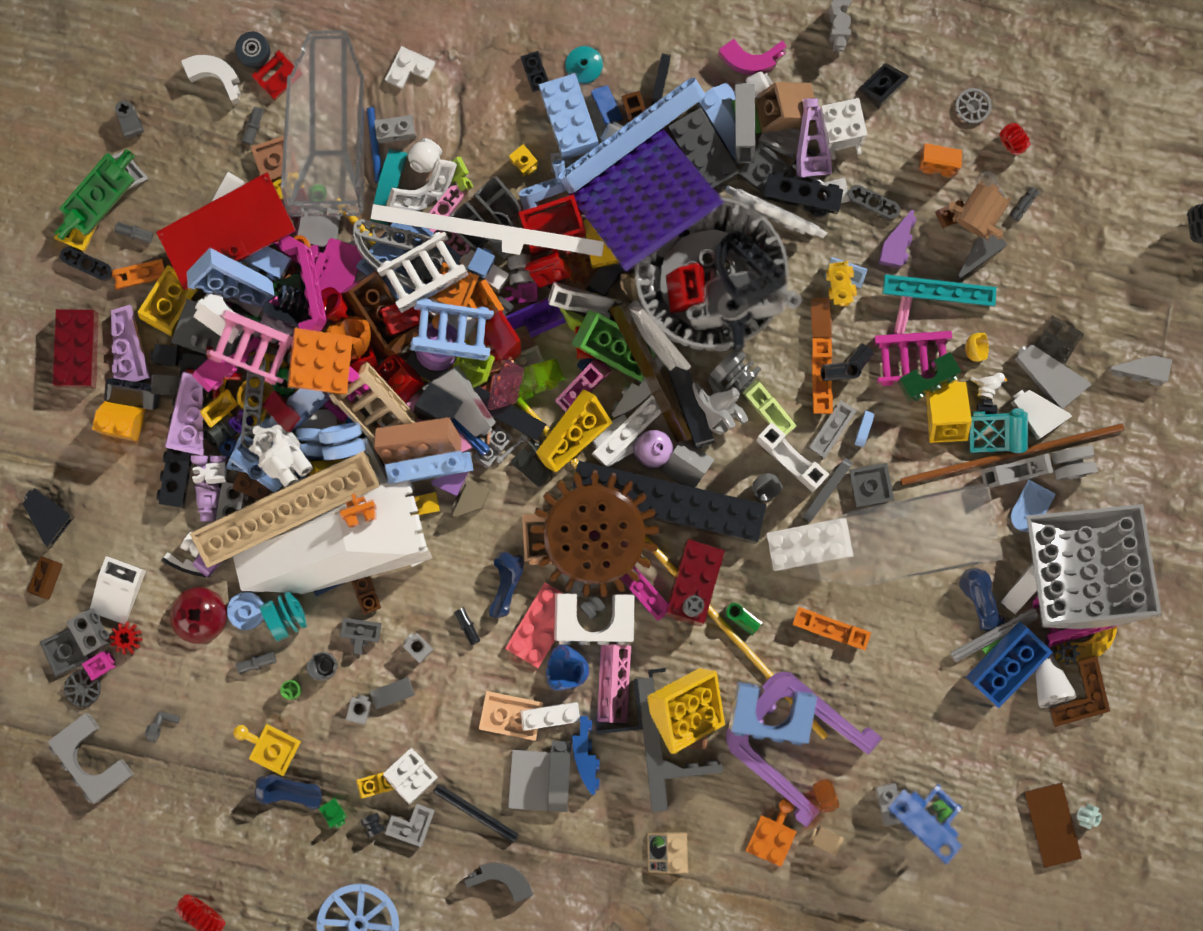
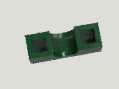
M951 352L933 360L931 366L935 371V377L925 379L920 376L916 369L899 378L898 384L908 402L912 400L917 402L925 397V393L929 391L934 393L942 388L941 385L947 382L952 384L959 379L958 376L962 371Z

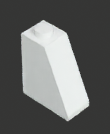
M1021 390L1013 396L1015 400L1011 402L1014 408H1021L1028 413V428L1037 440L1072 417L1067 411L1031 390L1025 393Z

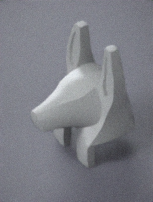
M709 377L708 382L714 394L708 396L697 382L692 385L695 398L699 406L706 413L709 428L714 433L721 435L727 432L728 429H733L736 426L733 420L734 417H737L741 424L749 421L743 408L735 404L740 395L736 388L725 391L721 383L718 384L712 377Z

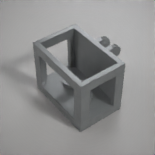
M187 299L171 342L181 349L207 356L206 348L214 347L215 352L221 336L193 317L197 311L195 306L198 302ZM240 336L232 344L227 341L222 355L228 357L236 353Z

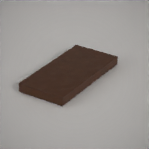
M1060 782L1024 791L1043 868L1082 859L1063 783Z

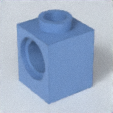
M477 248L468 266V272L478 275L480 279L485 280L495 262L493 252L486 248Z

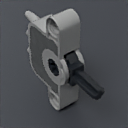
M734 265L729 267V277L737 288L759 278V275L750 266L748 271L737 273ZM713 269L711 270L710 280L704 288L705 303L691 306L687 311V316L696 330L718 327L725 323L729 330L732 331L733 349L742 351L745 348L743 328H747L753 317L758 319L778 315L784 311L785 304L781 294L776 290L749 305L740 306L727 293L720 277H718L717 271Z

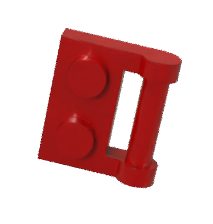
M277 50L274 53L275 56L257 73L254 72L251 75L275 101L302 76V73L280 50ZM281 61L284 65L265 82L262 78Z

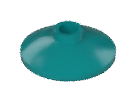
M580 46L568 54L565 67L568 75L576 74L578 83H590L600 76L603 69V60L599 52L594 48ZM586 60L588 64L586 66L581 65V61Z

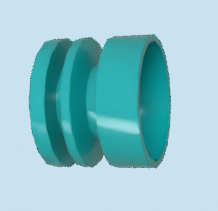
M290 591L285 593L287 602H285L282 596H278L280 605L278 607L271 600L259 606L262 616L277 642L290 636L289 626L295 632H298L297 622L302 629L308 627L305 613L299 601Z

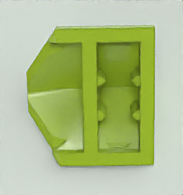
M560 308L571 331L575 330V327L581 326L585 317L571 310Z
M490 355L486 361L457 357L454 367L459 365L473 388L487 382L495 357Z

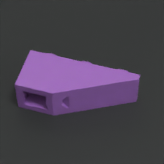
M914 210L908 213L883 243L878 264L901 269L903 264L907 263L909 253L905 252L907 246H910L912 241V235L909 233L911 227L914 228L916 216H913Z

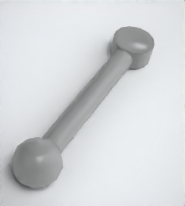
M522 434L512 447L496 458V462L502 463L503 459L518 445L527 441V436Z

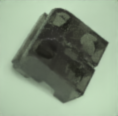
M1052 315L1049 317L1034 346L1065 365L1073 350L1084 336V333L1070 325L1066 327L1067 323Z

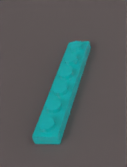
M886 274L883 277L882 294L991 307L995 306L997 287Z

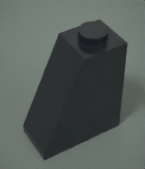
M34 488L33 491L29 490L25 495L23 505L43 543L47 547L52 548L75 517L43 492Z

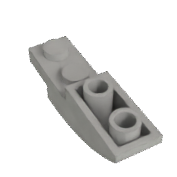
M654 357L653 359L660 371L663 363L659 358L656 359ZM644 378L642 381H638L639 387L634 383L630 387L626 385L621 393L623 398L620 402L616 401L610 410L613 412L612 417L614 419L631 412L652 394Z

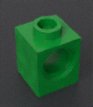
M290 366L279 368L276 377L287 380ZM278 382L275 385L272 384L273 389L282 394V397L292 395L295 390Z

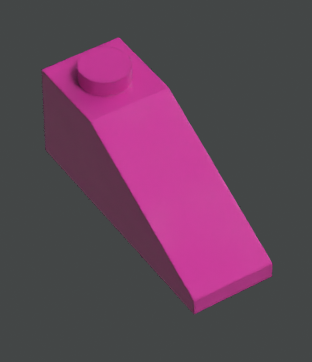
M598 359L592 361L556 398L555 402L566 412L583 389L591 393L612 371L602 361Z

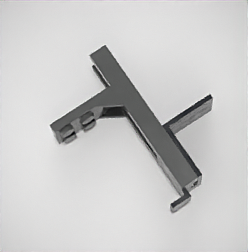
M666 668L648 670L649 678L633 679L638 726L596 730V735L643 730L652 812L668 811L665 779L723 773L722 764H718L716 760L705 761V765L698 766L697 762L686 763V767L681 768L662 759L660 734L650 715L647 696L655 692L653 673L666 672Z

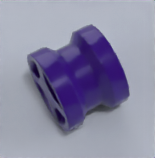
M240 409L235 417L229 419L230 425L239 433L242 432L243 409ZM251 415L246 419L248 426L254 423Z

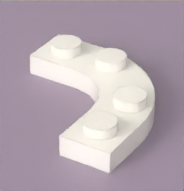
M437 159L432 176L426 185L417 190L392 188L386 203L387 207L418 211L427 208V205L433 201H438L449 188L457 166L456 163Z

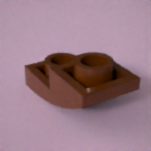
M419 326L397 335L383 352L388 356L398 355L403 350L404 345L410 344L413 337L418 336Z
M371 576L351 581L363 615L382 608Z

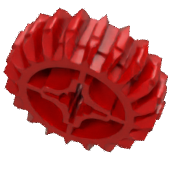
M186 894L177 902L176 912L184 921L198 931H222L226 925L218 912L193 895Z

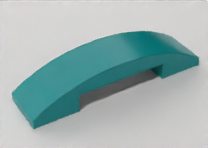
M389 149L373 204L387 206L386 203L391 189H398L408 153ZM370 218L372 222L389 226L390 222Z

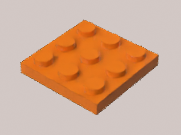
M295 328L293 332L288 387L346 395L353 337Z

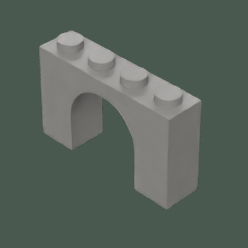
M85 713L50 739L48 743L51 753L54 756L58 755L61 759L60 764L62 768L72 774L73 777L71 779L77 787H81L85 792L83 793L85 799L89 803L96 804L135 774L123 759L99 775L88 774L80 767L77 760V752L80 745L100 729L89 713Z

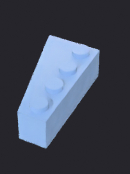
M267 246L238 263L242 264L243 262L249 265L248 268L258 273L262 271L266 273L265 276L276 281L277 279H283L292 260L290 257Z

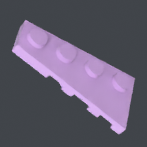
M182 372L165 448L203 455V416L199 412L202 410L203 387L192 376L193 374Z

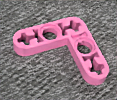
M451 186L429 213L441 215L438 213V208L441 205H446L449 211L442 216H450L462 202L463 192L460 191L458 186ZM456 191H459V198L457 199L455 197L451 201V203L454 204L453 206H451L447 201H444L446 198L448 201L451 199V192L455 193ZM429 229L434 234L437 233L436 229ZM451 232L452 238L449 241H445V243L450 246L455 238L458 237L459 239L456 242L460 245L465 243L466 250L459 252L458 246L455 244L451 248L461 256L464 253L468 254L470 245L457 233Z

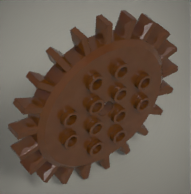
M597 470L592 472V483L584 485L578 472L574 473L575 488L569 490L565 483L559 480L557 487L563 495L556 499L552 494L546 492L543 496L552 505L550 511L542 508L535 509L534 514L545 518L546 523L545 526L531 525L532 533L544 534V541L533 543L532 550L547 549L548 556L543 557L538 565L544 567L553 562L557 569L552 572L550 580L553 582L564 573L569 577L565 586V590L568 592L573 588L575 581L584 583L582 593L585 597L590 592V584H599L601 596L606 597V583L612 581L615 582L617 589L622 592L624 591V583L620 577L627 573L632 580L638 582L640 577L633 569L635 564L639 563L646 568L651 566V562L641 556L643 549L657 552L658 545L646 542L645 535L658 534L659 527H645L644 519L653 517L655 510L648 509L640 512L638 505L645 501L646 494L642 493L632 500L627 495L632 489V481L629 480L622 490L613 487L616 482V473H611L607 485L598 484L599 474ZM604 504L606 508L600 510L598 506ZM581 505H584L586 507V510L580 511L579 507ZM625 522L627 526L622 528L619 524ZM605 523L607 528L602 529L600 524ZM585 524L588 529L582 530L580 526ZM567 526L568 530L562 531L561 527ZM596 530L600 533V538L592 540L589 537V533ZM627 541L628 545L626 547H623L621 545V542ZM607 542L609 546L603 548L601 544ZM587 543L589 548L584 549L582 544ZM567 544L570 549L564 550L562 546ZM608 561L610 565L605 567L603 562ZM589 562L591 566L585 568L583 564Z

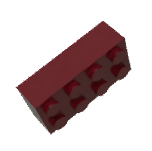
M56 309L53 386L57 388L96 389L99 313L95 310Z
M689 539L685 542L664 616L699 627L705 624L725 550ZM690 596H698L704 602L703 611L695 617L687 616L682 608L683 603Z

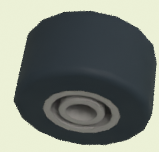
M254 31L246 32L236 41V55L246 67L260 68L268 62L271 49L268 41L262 34Z

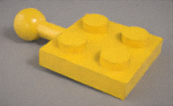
M266 724L260 738L249 733L248 728L244 725H238L233 730V735L237 740L246 739L256 744L249 757L250 760L281 776L285 775L302 742L269 724Z

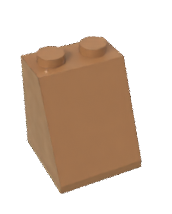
M775 82L756 96L755 107L762 133L801 127L804 111L803 99L815 98L811 83ZM811 120L809 125L815 122V120Z

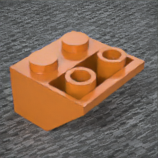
M924 143L918 169L923 170L927 174H934V172L942 173L943 177L951 178L956 176L962 166V150Z

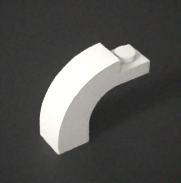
M196 55L181 61L191 82L204 77H215L224 83L233 105L240 102L238 96L241 95L238 86L235 85L240 80L225 61L210 55Z

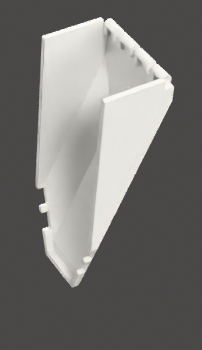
M411 480L388 484V481L381 483L380 487L357 497L364 496L366 502L374 500L377 506L375 510L377 519L374 521L366 522L364 514L357 516L359 525L349 528L340 515L341 510L347 509V505L344 503L234 555L233 559L241 591L279 593L290 591L291 593L305 594L433 559L426 546L424 534H415V532L422 530L419 515L411 516L412 513L417 512L414 496L406 497V495L413 493L412 490H415Z

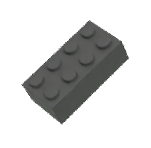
M702 108L668 126V133L674 143L714 190L738 178L739 171Z

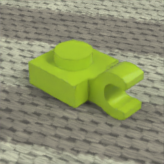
M456 157L452 160L457 166L451 183L457 182L461 192L464 190L469 191L473 188L472 182L466 178L469 172L462 158Z

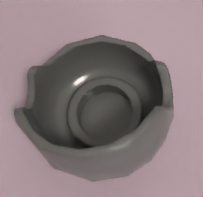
M769 473L758 476L752 485L753 493L760 501L775 498L783 489L779 478Z
M320 652L314 654L310 661L307 662V673L315 680L327 681L335 675L338 663L332 654Z

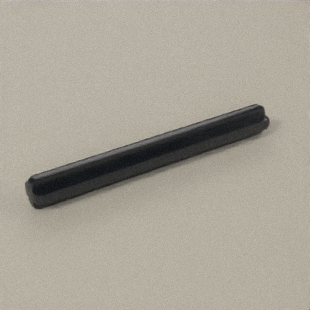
M441 784L436 785L433 790L434 794L510 842H515L518 837L517 832Z

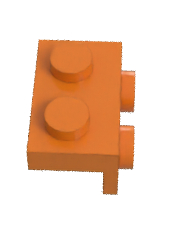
M486 279L480 280L473 291L468 307L475 309L478 307L488 308L489 311H494L493 316L500 310L503 312L504 308Z

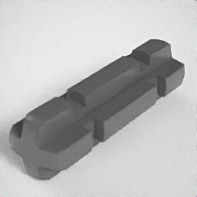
M1033 187L1029 189L1026 193L1027 195L1024 196L1011 214L1012 219L1017 222L1020 221L1023 214L1033 203V199H1036L1039 191Z

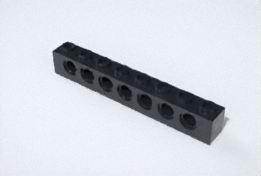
M183 353V357H180L178 362L180 375L176 377L175 387H178L177 393L182 372H186L187 369L197 370L207 360V356ZM177 394L173 395L172 406H175ZM170 414L169 417V425L171 422L172 414ZM170 448L164 451L163 463H165L164 470H161L160 473L162 485L161 489H158L156 497L159 501L158 504L185 508L192 466L191 456H193V453L182 451V453L176 454L174 449ZM175 463L180 465V470L177 473H173L171 470ZM172 482L177 484V489L174 492L168 490V486Z

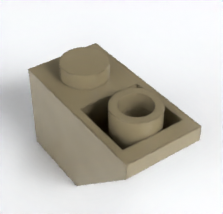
M469 480L467 484L463 483L459 494H461L459 502L455 501L451 511L454 512L452 516L459 518L482 509L490 490Z

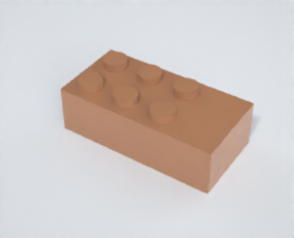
M448 417L376 428L374 448L384 464H391L461 451L462 439Z

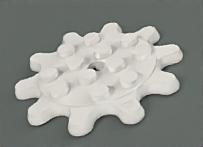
M728 185L726 187V193L732 195L733 198L752 207L765 218L782 223L784 227L790 230H795L801 234L807 232L822 238L828 234V232L820 229L819 226L769 201L738 188L735 189Z

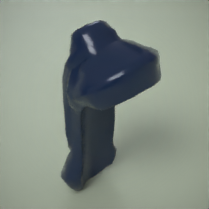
M506 552L498 553L494 559V566L498 568L501 579L496 598L489 607V615L494 618H501L509 614L512 596L523 572V557L521 555L513 556Z
M978 568L965 570L960 577L959 587L965 596L974 602L980 622V629L989 632L1004 624L1005 619L997 611L996 602L991 591L992 581L990 575Z
M273 774L259 777L255 782V797L261 804L285 800L303 804L310 810L320 808L322 795L320 787L316 784L294 782Z

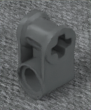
M119 101L115 106V111L125 138L129 139L144 133V128L135 108L128 101ZM124 107L128 108L126 114L123 113Z

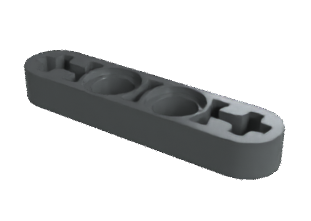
M846 457L803 515L802 518L809 523L813 520L853 462Z

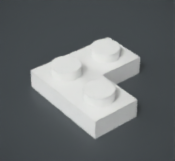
M401 46L385 81L403 89L410 73L428 80L436 62Z

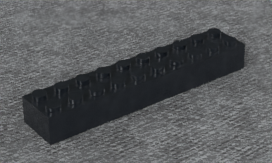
M578 460L575 473L578 472L580 474L583 485L592 483L591 475L593 470L598 471V484L605 485L608 484L611 473H616V482L613 487L622 490L629 480L632 481V489L627 494L632 500L642 493L646 494L645 501L638 505L640 512L648 509L655 510V515L647 519L753 544L759 541L767 504ZM573 481L572 488H575L576 484ZM600 504V505L598 506L599 508H602V509H605V508H606V506H605L604 504Z

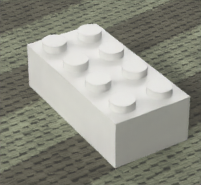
M846 518L767 533L774 571L853 557Z

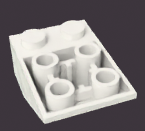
M106 556L98 576L90 609L94 608L98 615L125 624L146 570Z

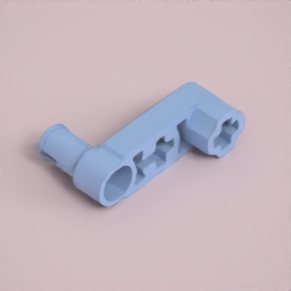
M556 160L552 163L555 178L525 188L519 192L523 211L539 206L538 201L566 191L558 178L559 174L565 170L563 160Z

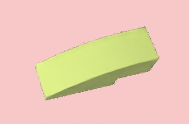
M755 380L742 392L768 424L772 422L785 435L796 427V424L759 381Z

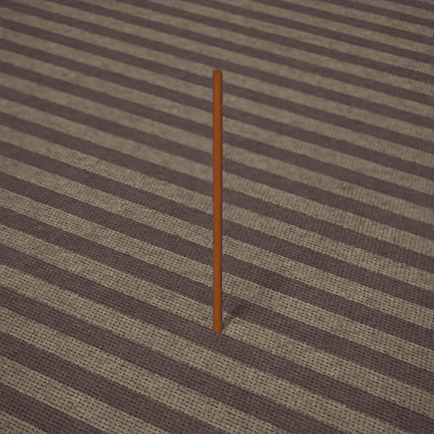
M1121 423L1028 446V450L1023 453L1008 451L900 478L901 485L1124 431V425Z

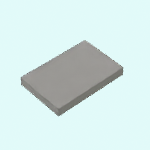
M513 750L508 808L547 811L551 752Z

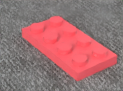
M547 583L543 584L505 648L537 668L540 667L555 642V593H562Z

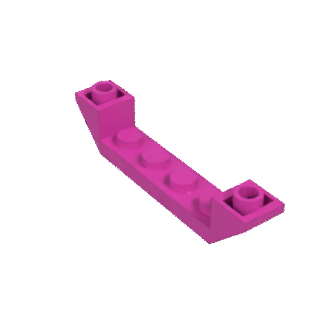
M288 235L279 240L281 250L288 255L297 254L298 262L302 267L301 278L306 286L304 290L305 297L310 305L308 312L312 318L298 323L299 329L321 332L327 320L312 249Z

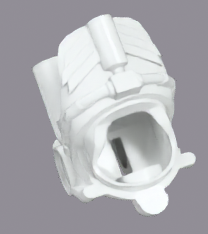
M280 425L264 429L260 426L253 428L255 437L253 445L249 447V450L259 456L258 466L262 467L264 472L271 478L278 477L286 488L299 481L293 473L294 471H297L300 476H305L312 471L313 466L300 450V443L294 434L286 432Z

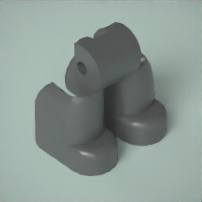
M494 176L474 196L493 215L499 225L516 227L511 220L521 212V207L497 176ZM467 201L449 216L485 222ZM457 233L474 249H481L486 242H489L504 259L511 254L502 252V240Z

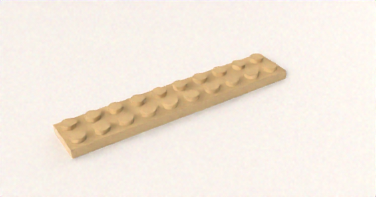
M364 451L205 525L191 532L190 536L206 567L209 568L352 500L351 494L355 493L359 497L380 487V483Z

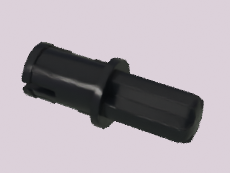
M465 607L456 610L454 615L461 626L460 630H463L469 644L472 646L479 643L480 638L473 626L474 622H471Z

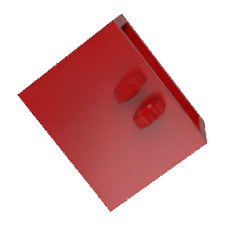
M574 194L519 212L523 229L586 239V230ZM567 202L566 205L527 217L529 214ZM528 245L531 256L550 250L553 253L558 252L559 254L558 249Z

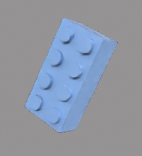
M576 74L539 84L540 94L562 160L588 153L598 146V139Z

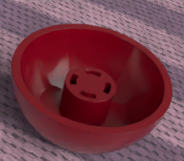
M204 587L187 589L176 597L171 606V626L174 632L188 643L205 644L211 642L225 628L227 622L226 605L222 598L211 589Z

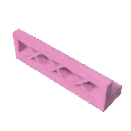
M601 645L597 722L627 723L631 646ZM619 649H624V658L622 660L619 658ZM620 669L623 671V677L621 679H619L618 677V671ZM619 688L622 691V696L620 699L617 697V691ZM618 708L621 710V719H616V710Z

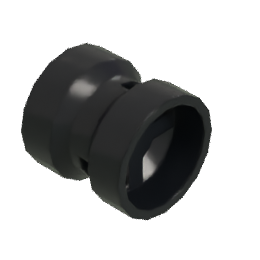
M378 812L360 820L362 826L368 829L366 830L368 838L385 831L384 825L379 824L380 816Z

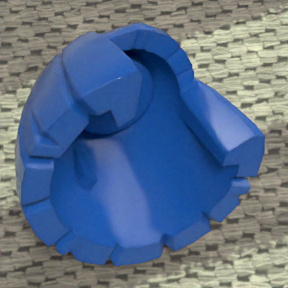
M558 645L554 648L547 663L548 668H546V677L548 678L547 682L550 688L566 690L582 685L590 674L588 663L584 657L566 645Z

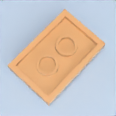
M486 691L479 729L536 741L538 728L523 730L520 711L543 707V702Z

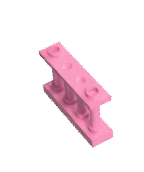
M223 310L221 318L225 319L224 323L226 325L215 352L212 350H207L206 354L211 355L210 359L219 363L223 360L265 377L264 381L273 385L276 382L282 383L283 379L276 376L287 348L289 349L292 346L293 337L231 311ZM238 324L243 326L244 332L234 358L231 359L222 354L233 326L235 327ZM254 331L261 334L262 340L252 365L249 366L240 361L251 334H254ZM275 339L279 341L278 345L280 347L270 372L266 373L259 370V366L269 341Z

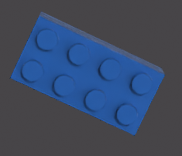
M1019 621L966 678L993 704L1000 708L1053 652Z

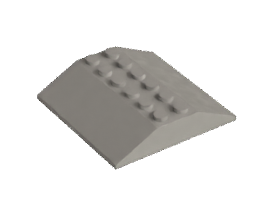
M1143 504L1026 516L1043 627L1097 628L1123 625L1161 616Z

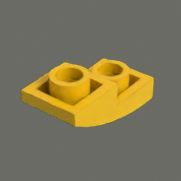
M383 773L356 780L360 799L395 790L383 776Z

